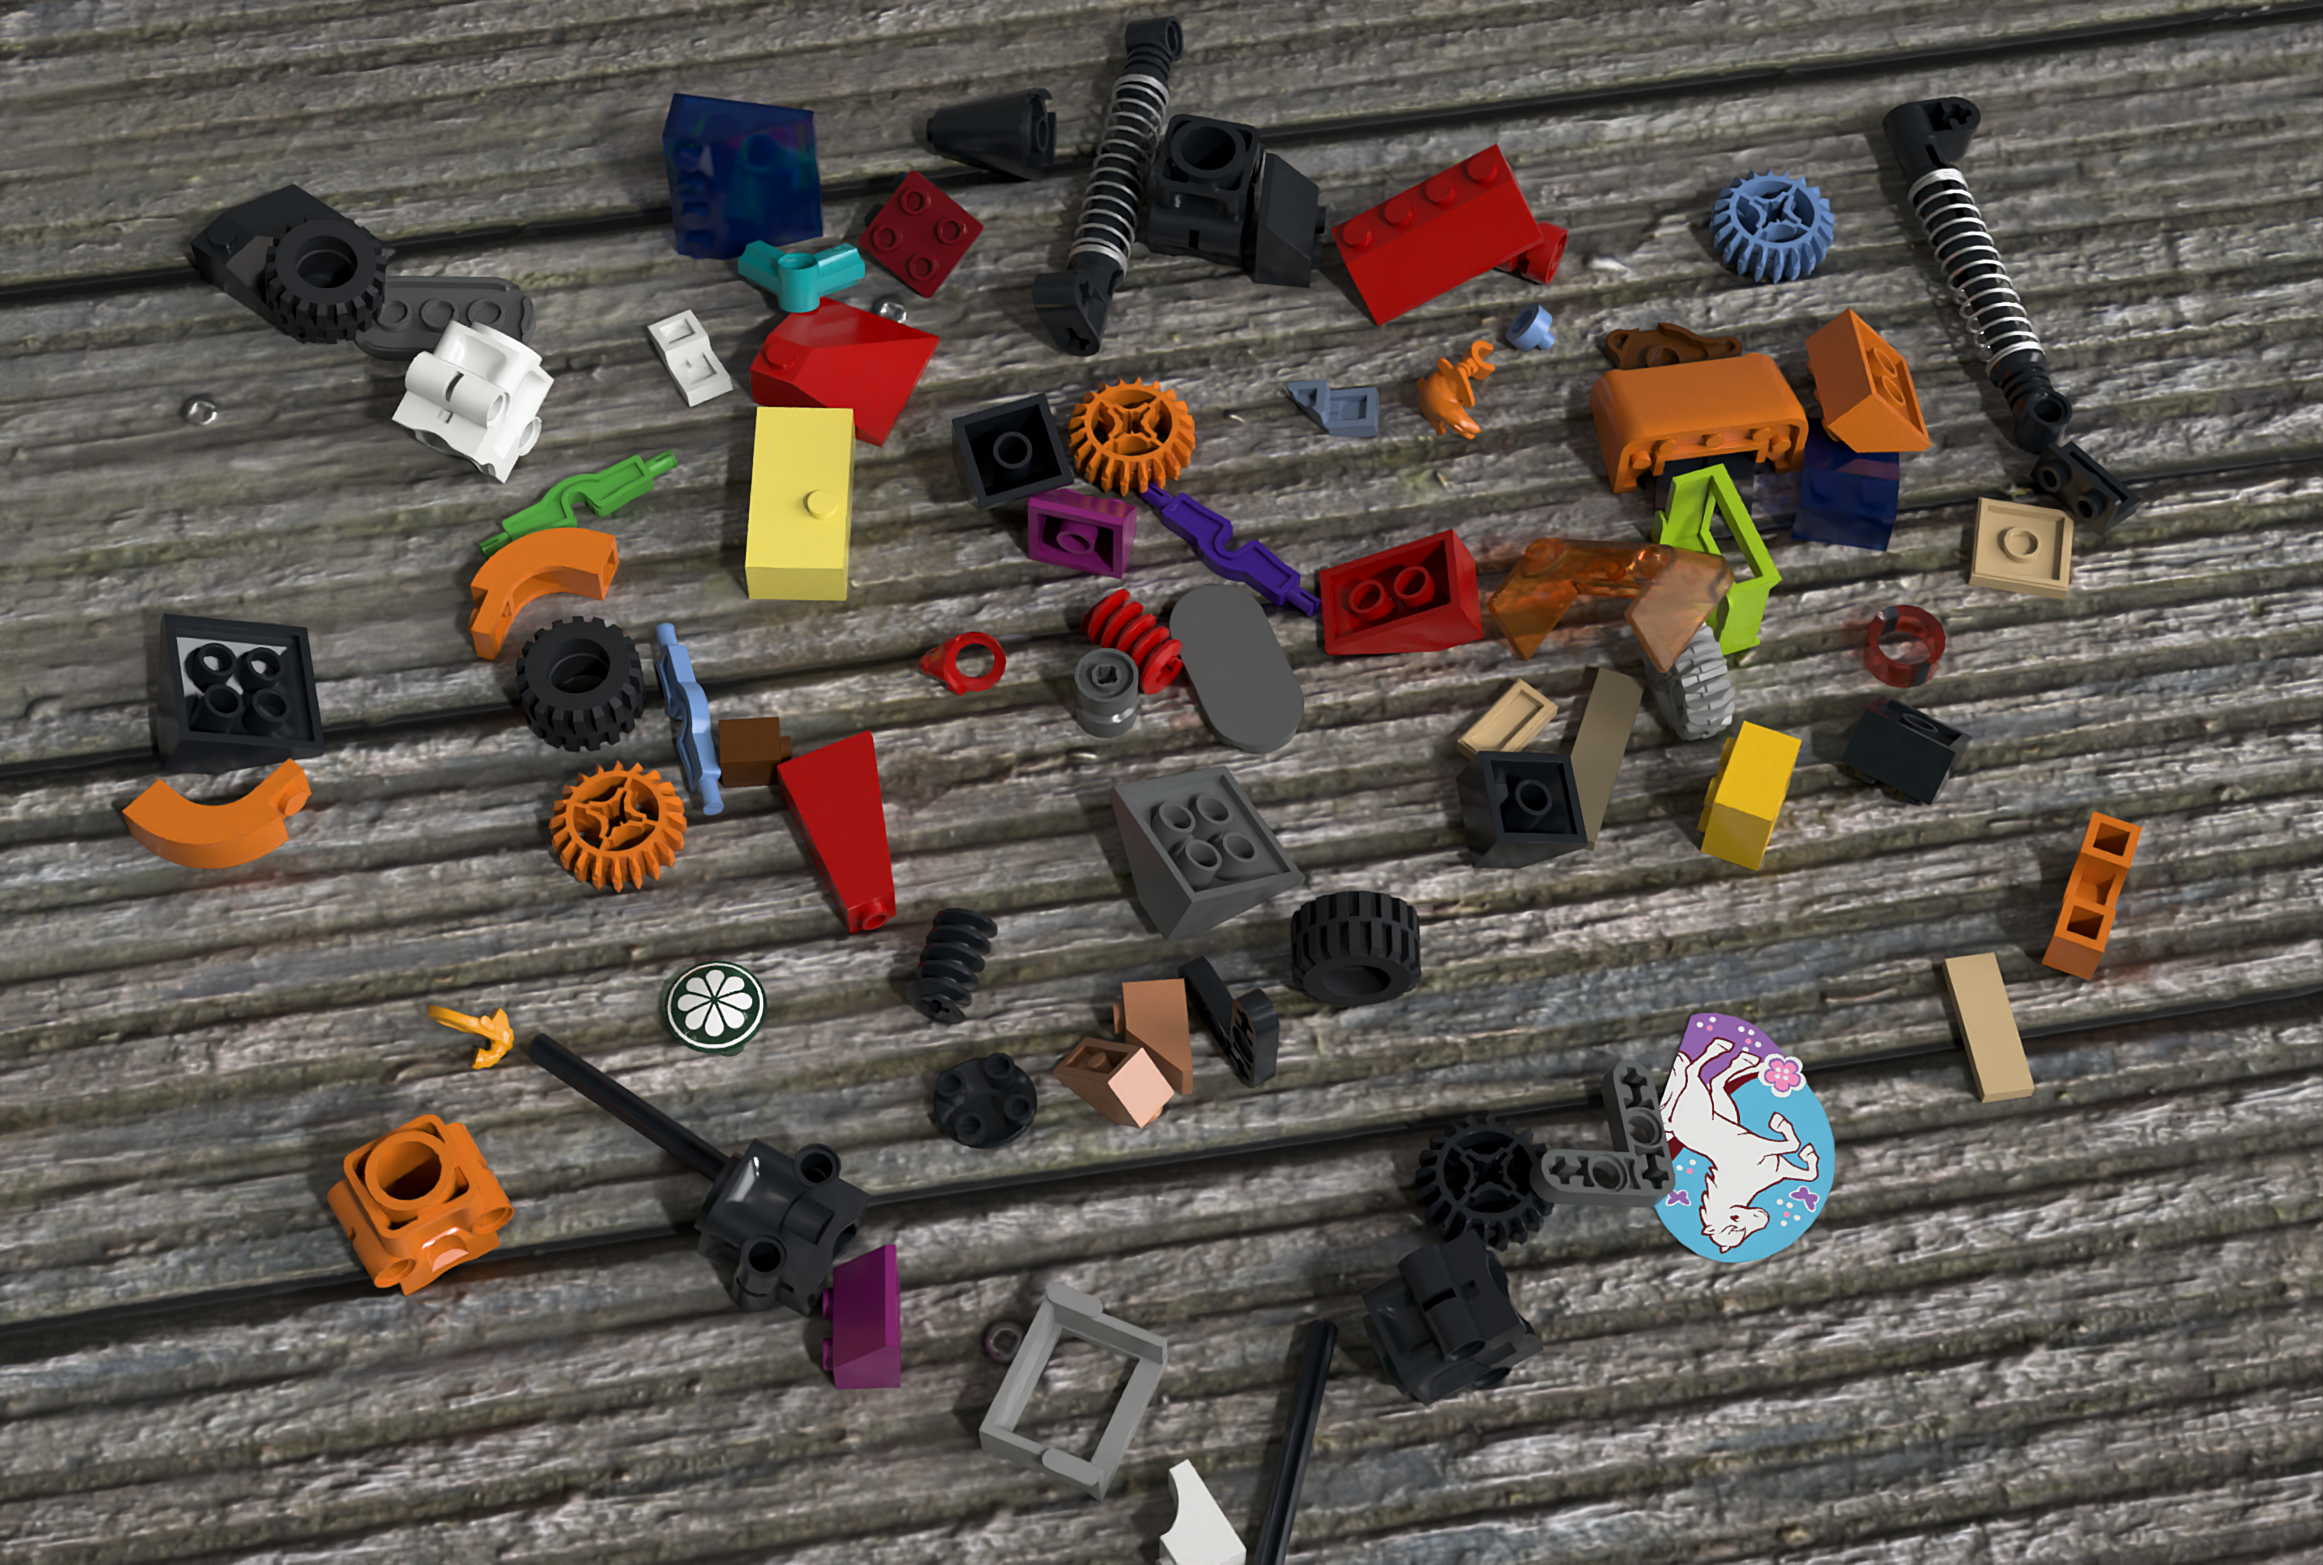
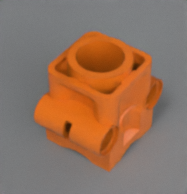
M434 1114L421 1115L352 1151L346 1156L343 1163L346 1178L336 1183L329 1190L326 1200L345 1234L353 1241V1248L376 1287L385 1288L398 1284L406 1297L430 1284L452 1267L476 1259L500 1246L496 1231L511 1220L515 1209L494 1173L487 1168L488 1163L463 1123L457 1122L445 1126L443 1121ZM425 1195V1196H423V1197H420V1198L411 1200L412 1198Z

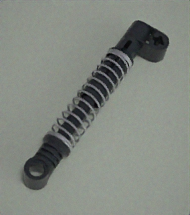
M1175 16L1134 20L1128 23L1125 31V46L1128 57L1124 71L1117 76L1110 96L1112 102L1107 108L1109 116L1105 118L1103 123L1105 130L1100 135L1101 144L1098 145L1096 150L1098 157L1093 162L1094 171L1089 177L1091 185L1087 187L1085 192L1087 199L1082 204L1083 213L1080 214L1078 219L1080 227L1076 229L1074 234L1076 241L1071 246V252L1067 261V271L1040 273L1033 282V303L1038 317L1056 345L1062 351L1073 356L1089 357L1099 352L1114 290L1122 284L1126 274L1127 260L1131 254L1130 247L1135 239L1134 232L1138 226V218L1142 211L1141 204L1145 198V190L1149 183L1148 177L1151 174L1152 162L1156 155L1155 149L1159 143V135L1163 127L1162 122L1164 121L1170 99V89L1167 80L1173 61L1180 60L1184 51L1182 27ZM1116 106L1120 112L1112 113V107ZM1118 115H1119V118H1118V121H1117V120L1114 118V116H1118ZM1155 116L1157 122L1152 125L1150 123L1151 117ZM1111 119L1117 125L1108 127V122ZM1149 129H1151L1154 133V135L1151 138L1147 137ZM1108 133L1113 139L1105 141V134ZM1148 143L1150 149L1145 152L1143 150L1144 144ZM1103 146H1104L1108 151H1110V152L1107 153V154H1102V155H1101V149H1102ZM1144 156L1147 162L1141 166L1140 160ZM1101 160L1106 166L1098 168V161ZM1138 170H1141L1143 173L1142 178L1138 176ZM1090 201V204H1089V207H1088V210H1087V209H1086V206H1087V203ZM1086 216L1085 223L1083 224V218Z
M1944 97L1901 104L1886 114L1882 120V127L1908 182L1906 188L1908 201L1912 208L1916 209V218L1923 221L1921 230L1924 234L1930 235L1928 245L1930 248L1936 249L1934 254L1935 260L1943 263L1940 272L1943 276L1949 277L1947 287L1949 290L1955 291L1954 302L1962 305L1959 314L1962 318L1969 319L1966 329L1968 332L1975 334L1972 343L1974 346L1981 348L1979 358L1981 361L1988 362L1985 369L1987 376L1995 387L2002 389L2008 401L2007 403L2012 410L2016 421L2013 429L2014 440L2026 452L2040 455L2044 446L2050 442L2059 444L2071 420L2073 410L2068 399L2061 393L2054 391L2045 371L2047 359L2038 337L2032 334L2033 326L2026 319L2027 313L2024 307L2019 305L2020 298L2013 291L2011 279L2006 277L2007 269L2004 264L2000 263V255L1993 248L1994 241L1991 236L1987 235V226L1981 221V213L1978 208L1974 207L1975 200L1968 193V185L1965 182L1964 176L1957 166L1949 163V161L1961 159L1967 154L1981 120L1980 111L1974 103L1962 97ZM1979 224L1981 225L1983 232H1981ZM1985 238L1988 240L1990 244L1989 246L1987 245ZM1992 252H1993V254L1995 255L1996 260H1994V258H1993V256H1992V254H1991ZM1998 266L2001 268L2002 274H1995ZM1995 277L2002 278L1999 284ZM2004 281L2008 283L2009 289L2001 288ZM1960 291H1965L1968 299L1965 302H1961L1957 298ZM2002 292H2008L2005 299ZM2011 294L2016 300L2015 303L2007 302ZM1967 305L1972 306L1974 311L1972 316H1967L1964 313ZM2008 306H2014V307H2015V308L2013 309L2012 313L2010 312V309H2009ZM2017 309L2022 313V317H2013ZM1975 319L1978 320L1981 326L1979 330H1972L1970 327L1971 322ZM2015 320L2021 321L2018 327L2015 323ZM2024 323L2029 328L2028 332L2020 331ZM1984 333L1987 339V343L1984 345L1977 342V337ZM2021 335H2027L2025 341L2023 340ZM1986 348H1991L1993 357L1991 359H1987L1983 355Z

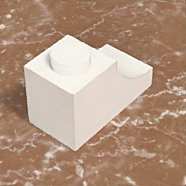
M1187 1459L1169 1469L1168 1490L1174 1500L1177 1516L1171 1530L1160 1537V1558L1156 1560V1564L1245 1565L1246 1548L1190 1461Z

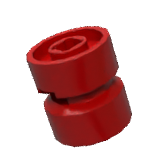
M1542 221L1538 226L1545 242L1496 266V268L1509 273L1519 268L1523 278L1545 286L1549 285L1561 261L1567 242L1568 229Z

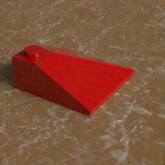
M824 296L820 297L818 308L803 313L791 312L768 335L749 368L753 402L765 407L853 409L855 439L882 448L939 345L940 337Z

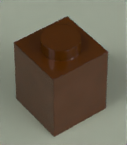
M779 717L719 720L720 766L724 788L779 785L776 765L792 760L791 735L781 736Z

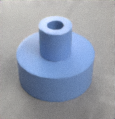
M1537 303L1527 305L1510 323L1506 339L1522 352L1529 351L1536 345L1543 351L1548 350L1556 339L1548 331L1552 323L1551 314Z

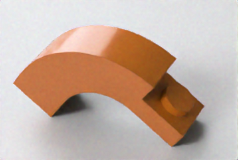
M585 528L546 529L523 536L504 546L491 556L480 568L470 585L475 608L469 619L468 633L473 637L477 656L496 661L518 612L526 604L540 596L565 592L603 601L620 563L615 535Z
M289 758L248 795L229 804L206 806L193 803L179 795L159 778L128 805L122 813L132 837L155 855L169 862L190 868L219 869L242 865L256 860L286 842L289 836L283 820L287 816L298 813L312 793L304 769Z

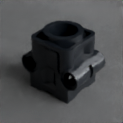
M1177 114L1169 120L1155 172V201L1153 202L1147 236L1148 241H1151V253L1174 257L1193 256L1219 265L1241 268L1259 197V180L1264 157V144H1260L1258 129L1248 124L1189 114Z
M754 1138L744 1155L735 1152L730 1157L707 1195L694 1224V1228L701 1232L697 1253L735 1273L731 1286L732 1296L736 1304L743 1310L752 1313L763 1312L771 1308L777 1301L808 1318L822 1295L823 1278L832 1262L846 1253L856 1236L862 1222L859 1215L866 1208L870 1194L839 1178L841 1160L836 1151L831 1147L821 1143L808 1144L797 1152L795 1158H792L765 1142Z
M1474 1229L1442 1246L1438 1244L1428 1245L1411 1252L1397 1265L1399 1274L1361 1294L1369 1311V1314L1362 1318L1363 1324L1386 1372L1402 1395L1412 1392L1426 1407L1465 1386H1468L1469 1390L1475 1391L1494 1385L1510 1374L1512 1366L1544 1350L1532 1325L1519 1314L1514 1306L1510 1294V1281L1498 1257L1492 1250L1484 1249V1243Z

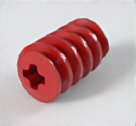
M1126 589L1117 590L1110 596L1100 600L1088 611L1081 622L1080 631L1087 633L1089 640L1101 648H1115L1130 656L1135 661L1139 671L1138 683L1141 690L1148 695L1156 694L1170 685L1180 673L1183 661L1178 656L1183 647L1182 642L1176 638L1167 642L1169 630L1164 626L1154 629L1156 617L1150 613L1141 616L1143 605L1138 601L1128 604L1130 592Z

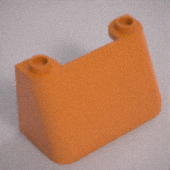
M1760 353L1626 371L1619 369L1610 370L1602 374L1594 383L1589 401L1613 494L1636 491V479L1646 471L1652 470L1653 476L1662 475L1665 461L1752 451L1755 463L1765 462V458L1768 457L1772 462L1775 474L1795 472L1799 469L1809 431L1804 409L1778 365L1770 356Z

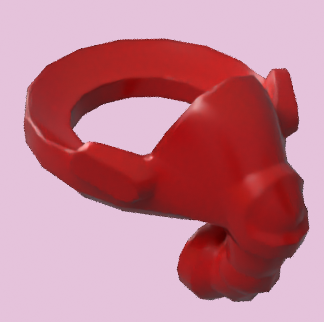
M972 631L948 638L943 644L927 651L925 655L920 657L917 665L921 672L945 682L948 690L963 696L965 692L983 691L990 689L998 683L1005 672L1007 659L1003 647L994 637L983 632ZM973 643L982 644L992 651L994 664L985 675L969 677L961 673L957 668L956 656L966 645Z

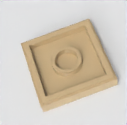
M1979 497L1975 511L1968 585L2065 600L2069 583L2074 514L2070 511Z

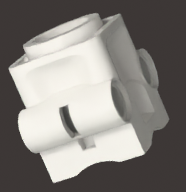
M450 320L433 354L425 351L421 352L410 364L405 378L407 392L392 420L406 429L414 430L416 438L424 445L444 455L466 458L473 462L483 474L505 483L519 455H526L539 437L541 420L535 415L554 379L539 366L542 358L520 342L481 323L473 322L471 327L468 328Z

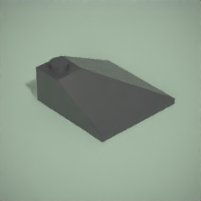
M1226 765L1114 786L1109 792L1139 901L1166 941L1203 933L1300 884L1304 878Z

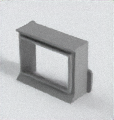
M1054 1283L1048 1287L1047 1294L979 1428L981 1447L985 1453L990 1451L1085 1490L1102 1503L1168 1364L1166 1338L1102 1313L1103 1305L1099 1298L1062 1283ZM1062 1331L1138 1362L1090 1462L1061 1450L1048 1448L1012 1433Z

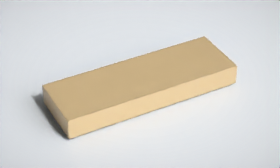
M1990 952L1945 959L1942 970L1981 1103L2032 1096L2035 1089L1995 953Z

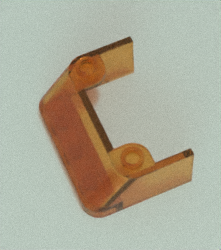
M1540 538L1526 548L1523 557L1485 605L1520 661H1528L1578 595L1635 598L1624 612V616L1658 673H1666L1734 583L1735 575L1722 555L1678 546Z

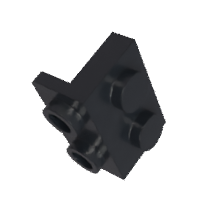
M2073 441L2068 442L2062 447H2059L2054 442L2044 446L2030 474L2033 480L2099 536L2133 515L2142 501Z

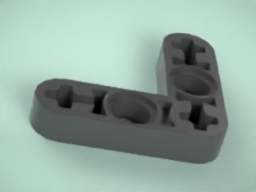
M1622 1060L1601 1081V1093L1614 1151L1549 1150L1532 1166L1529 1172V1181L1532 1189L1543 1200L1555 1204L1648 1208L1656 1206L1673 1191L1675 1173L1653 1078L1645 1066L1639 1062ZM1628 1123H1635L1643 1128L1648 1137L1647 1144L1639 1143L1630 1135ZM1596 1167L1606 1171L1613 1182V1189H1606L1600 1186L1593 1177L1592 1168ZM1559 1177L1568 1179L1561 1184Z

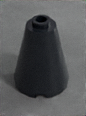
M1031 88L939 108L936 110L934 117L928 119L926 127L927 141L930 145H933L937 154L1030 180L1046 179L1049 173L1042 172L1044 164H1053L1057 142L1056 112H1047L1045 100H1052L1051 94L1045 88Z

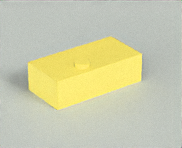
M757 407L745 561L749 599L846 601L856 446L853 409Z

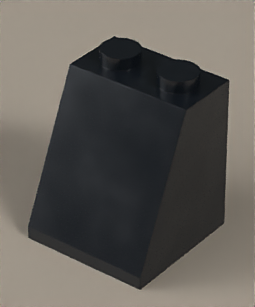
M1045 392L951 419L952 458L966 501L979 511L1074 484V479Z

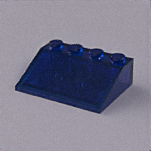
M681 93L673 94L662 134L678 255H686L695 259L728 260L742 256L747 244L758 240L777 248L823 236L825 227L814 111Z

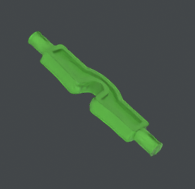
M667 449L644 462L639 455H634L598 474H580L567 478L552 487L541 502L503 520V532L477 543L480 553L487 562L501 548L523 536L546 529L577 528V518L571 508L577 502L585 503L596 515L606 517L629 501L653 490V478L678 467L677 460L671 450Z

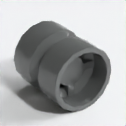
M1099 648L1084 655L1075 667L1074 715L1078 725L1086 733L1097 738H1113L1123 735L1132 728L1137 719L1139 671L1135 661L1126 653L1115 648Z

